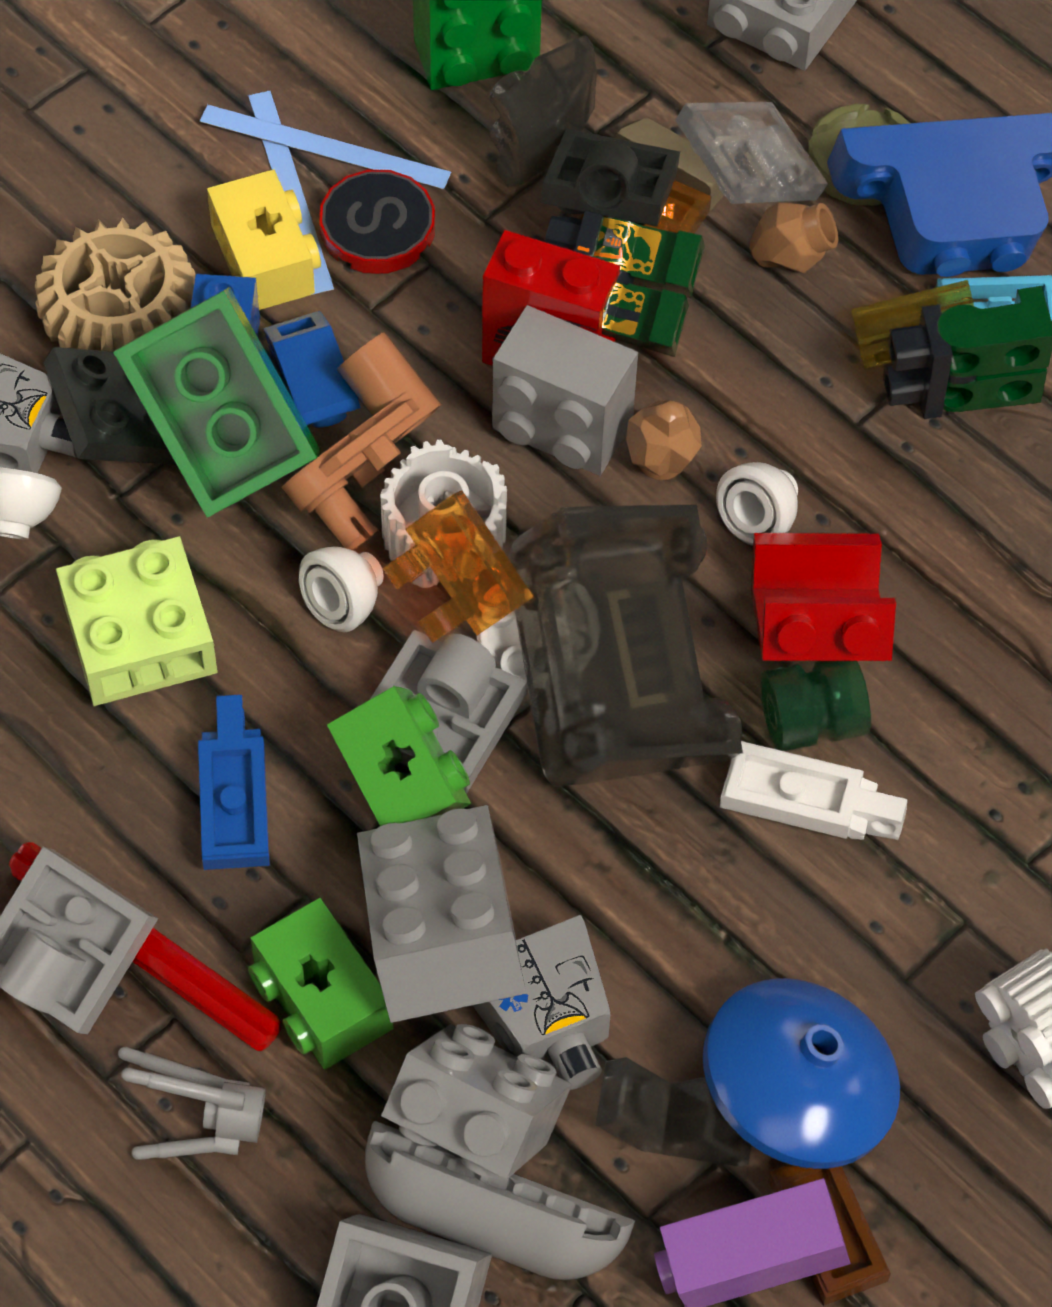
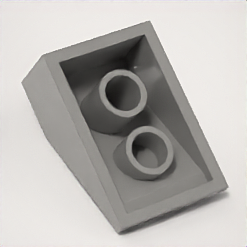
M357 1214L339 1222L317 1307H478L492 1253Z

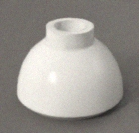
M761 462L744 463L731 468L721 477L716 491L717 508L721 519L729 531L739 540L753 546L754 533H788L797 515L798 486L793 476L787 471Z
M0 467V537L28 540L30 528L44 521L54 510L62 490L59 483L55 479L42 474Z
M325 547L312 551L305 555L299 568L300 590L307 607L321 623L338 632H350L365 621L373 610L378 594V586L382 584L384 579L382 567L372 554L367 552L358 554L353 550L342 547Z

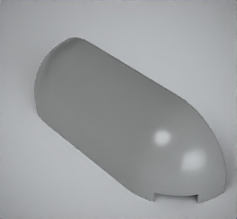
M377 1121L372 1123L365 1149V1169L369 1184L379 1202L392 1215L407 1224L453 1242L492 1253L494 1258L538 1275L558 1280L578 1279L599 1272L621 1253L629 1240L635 1223L633 1219L515 1174L511 1175L507 1180L500 1176L498 1178H488L478 1175L462 1164L461 1156L439 1145L424 1146L409 1140L398 1129Z

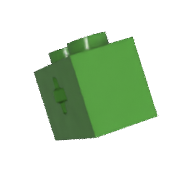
M393 686L327 724L380 826L389 823H406L443 815L450 810L463 809L471 804L463 789L470 785L467 772L453 751L449 750L444 753L433 732L434 729L439 727L437 716L421 693L413 695L410 689ZM399 748L412 750L415 753L416 757L408 762L411 774L396 772L395 765L402 760Z
M321 898L316 899L250 937L254 964L248 967V972L255 987L266 1002L275 998L278 1000L288 1017L283 1019V1024L291 1041L302 1055L312 1051L324 1070L393 1030V1023H390L380 983Z

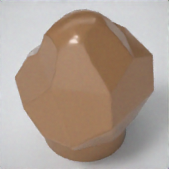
M777 203L767 208L759 221L750 241V253L758 264L763 267H782L805 273L823 258L826 251L837 247L838 231L833 215L824 203L812 206Z
M671 400L656 401L642 408L628 420L626 442L632 464L639 466L641 471L650 478L668 480L678 476L702 447L700 426L688 407Z

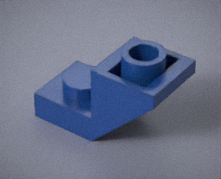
M321 311L263 328L269 350L279 364L285 387L306 425L312 424L313 427L317 428L332 426L346 419V412L361 408L358 397L337 371V368L344 360L331 325Z

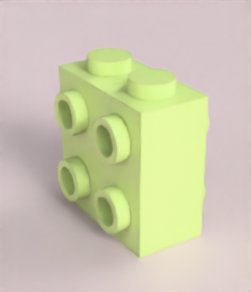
M180 536L163 541H144L133 549L102 557L86 556L76 560L71 565L56 568L64 607L93 706L218 673L213 639Z

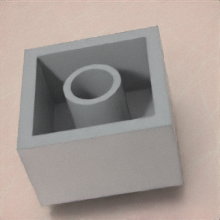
M527 305L493 358L492 429L500 432L507 440L515 444L530 445L553 455L562 464L570 468H583L601 476L626 435L628 420L634 413L638 352Z

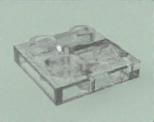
M772 102L686 103L675 119L689 140L691 148L699 155L717 182L719 190L727 197L731 204L817 200L828 185Z

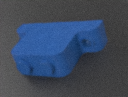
M1052 113L843 128L839 132L827 165L833 185L841 194L852 199H877L884 205L899 259L911 272L921 275L938 274L943 277L956 276L965 271L986 269L1008 272L1019 268L1028 261L1048 224V212L1039 184L1052 177Z

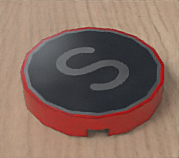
M367 169L344 177L328 190L320 204V237L327 252L337 261L338 257H340L343 261L349 262L351 269L362 273L388 274L410 267L420 259V253L426 249L427 245L430 247L435 238V206L427 190L412 177L392 170Z

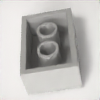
M488 805L471 809H454L443 815L406 823H389L377 829L357 833L374 962L390 1023L526 994L502 865Z

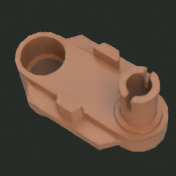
M385 332L370 340L337 368L338 373L371 413L372 417L305 466L282 486V490L300 513L305 510L309 514L315 511L341 545L353 551L374 536L379 529L376 525L372 524L344 488L348 484L347 479L353 476L362 488L385 471L383 467L401 454L395 443L442 406Z

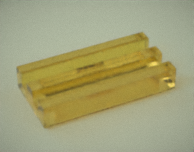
M968 280L851 309L864 368L891 362L888 341L872 344L871 341L889 337L890 329L918 326L921 307L940 304L941 312L943 313L948 308L956 305L974 306Z

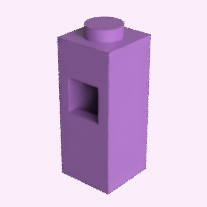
M824 1178L661 1226L660 1230L666 1250L654 1253L658 1273L666 1295L678 1292L685 1307H707L851 1264Z

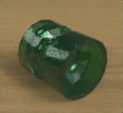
M816 661L811 672L807 673L799 664L762 672L760 680L762 707L770 739L776 750L787 752L815 746L819 736L823 734L831 742L866 736L870 733V702L866 682L858 661Z

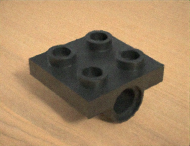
M566 129L544 178L540 203L557 206L561 211L569 214L578 215L589 211L639 225L658 226L678 171L681 151Z
M62 347L52 348L43 363L78 459L177 465L113 352Z

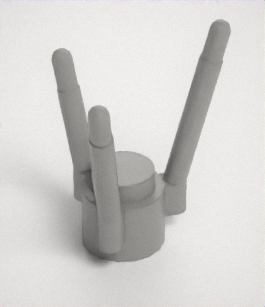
M129 1047L119 1049L118 1056L120 1059L158 1072L125 1068L121 1073L123 1080L148 1088L205 1101L203 1128L216 1130L214 1137L136 1146L132 1150L134 1159L167 1158L211 1152L238 1155L240 1141L257 1143L262 1122L266 1088L250 1086L249 1082L228 1080Z

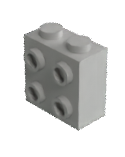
M709 0L707 25L719 30L727 37L736 38L768 53L776 60L785 61L805 71L857 0Z
M450 1024L407 1053L381 1116L400 1125L399 1131L409 1140L424 1146L439 1145L461 1156L462 1164L470 1171L488 1178H498L500 1176L507 1180L547 1145L572 1084L555 1076L557 1073L556 1069L540 1058L521 1054L517 1057L494 1046L495 1039L480 1028L467 1024H458L457 1026Z

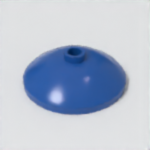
M776 978L759 981L734 993L718 1010L708 1027L703 1046V1068L710 1094L730 1126L744 1140L764 1154L787 1164L803 1168H835L853 1163L867 1155L890 1130L896 1118L900 1101V1081L895 1059L885 1038L870 1018L852 1002L838 993L818 984L798 979ZM814 1046L819 1048L824 1054L818 1052Z

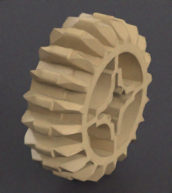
M123 217L115 228H106L99 219L93 232L86 233L75 227L73 242L56 240L55 255L43 256L42 273L36 275L35 290L38 300L35 303L38 317L42 319L45 332L50 337L51 342L59 341V345L62 348L114 352L128 342L190 309L196 276L195 270L191 268V263H188L187 254L183 251L182 245H173L167 231L153 235L152 229L146 221L135 230L130 229Z

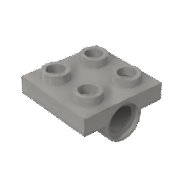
M413 630L371 699L393 686L410 689L413 695L421 693L437 716L439 727L434 729L433 732L444 753L449 750L453 751L467 772L470 785L463 788L467 794L526 696L527 681L497 668L495 659L490 651L481 643L468 636L452 633L447 635L444 641L441 642L417 630ZM399 748L402 754L400 763L408 766V762L416 757L415 753L412 750Z
M43 846L0 916V987L26 1005L41 1012L49 1013L75 1032L88 1035L159 918L54 849Z

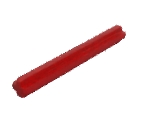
M34 842L22 844L9 861L12 875L22 882L42 848ZM155 928L151 930L132 962L256 1051H264L272 1044L281 1030V1021L277 1015Z

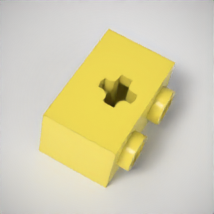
M275 169L207 188L211 226L232 276L256 278L259 310L315 293L313 270L321 268L318 247L311 233L302 235L298 225L302 223V215L297 197L292 189L283 190Z

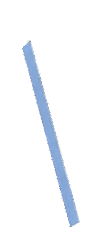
M271 91L248 95L255 118L281 125ZM262 139L271 169H275L283 190L292 189L297 197L302 215V223L298 225L302 235L311 233L318 247L321 268L313 270L315 293L313 294L334 290L289 147Z
M208 104L200 119V122L365 168L392 170L410 176L419 183L441 189L445 188L451 174L447 170Z

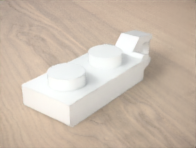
M740 741L736 743L721 794L720 808L845 839L850 837L851 839L864 840L866 833L868 835L898 840L906 815L907 799L876 792L878 784L863 778L864 771Z

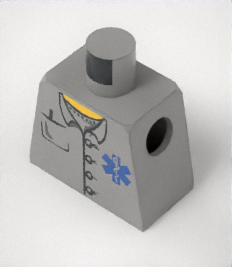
M0 354V467L38 473L48 450L77 457L48 374Z
M578 915L516 940L526 994L472 1005L504 1051L517 1057L521 1054L540 1058L549 1064L553 1063L559 1077L572 1084L570 1090L591 1083L601 1074L602 1069L591 1046L601 1043L609 1037L611 1016L587 928L582 916Z

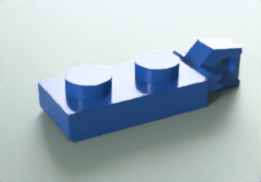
M242 695L216 696L217 731L202 732V740H198L204 870L270 866L263 736L261 737L260 729L245 730Z

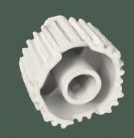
M437 440L434 446H431L428 441L423 442L422 449L412 446L411 454L408 455L406 460L402 459L400 461V469L393 468L391 470V478L385 479V489H382L380 494L382 538L384 539L385 550H389L390 560L397 561V568L399 570L405 568V576L408 582L422 588L437 585L440 580H444L446 586L451 585L454 579H457L462 584L466 576L475 579L477 578V572L485 573L494 570L501 559L503 543L506 540L507 487L504 486V475H499V466L497 464L491 465L485 461L481 464V456L476 455L471 458L469 457L468 450H464L459 454L456 452L455 447L444 445L442 440Z
M1045 948L1044 950L1040 949L987 983L982 989L975 992V997L980 1009L990 1021L989 1026L992 1029L983 1034V1041L993 1059L1005 1069L1013 1064L1016 1065L1021 1075L1024 1076L1027 1089L1034 1100L1042 1108L1050 1109L1052 1107V951L1049 952Z

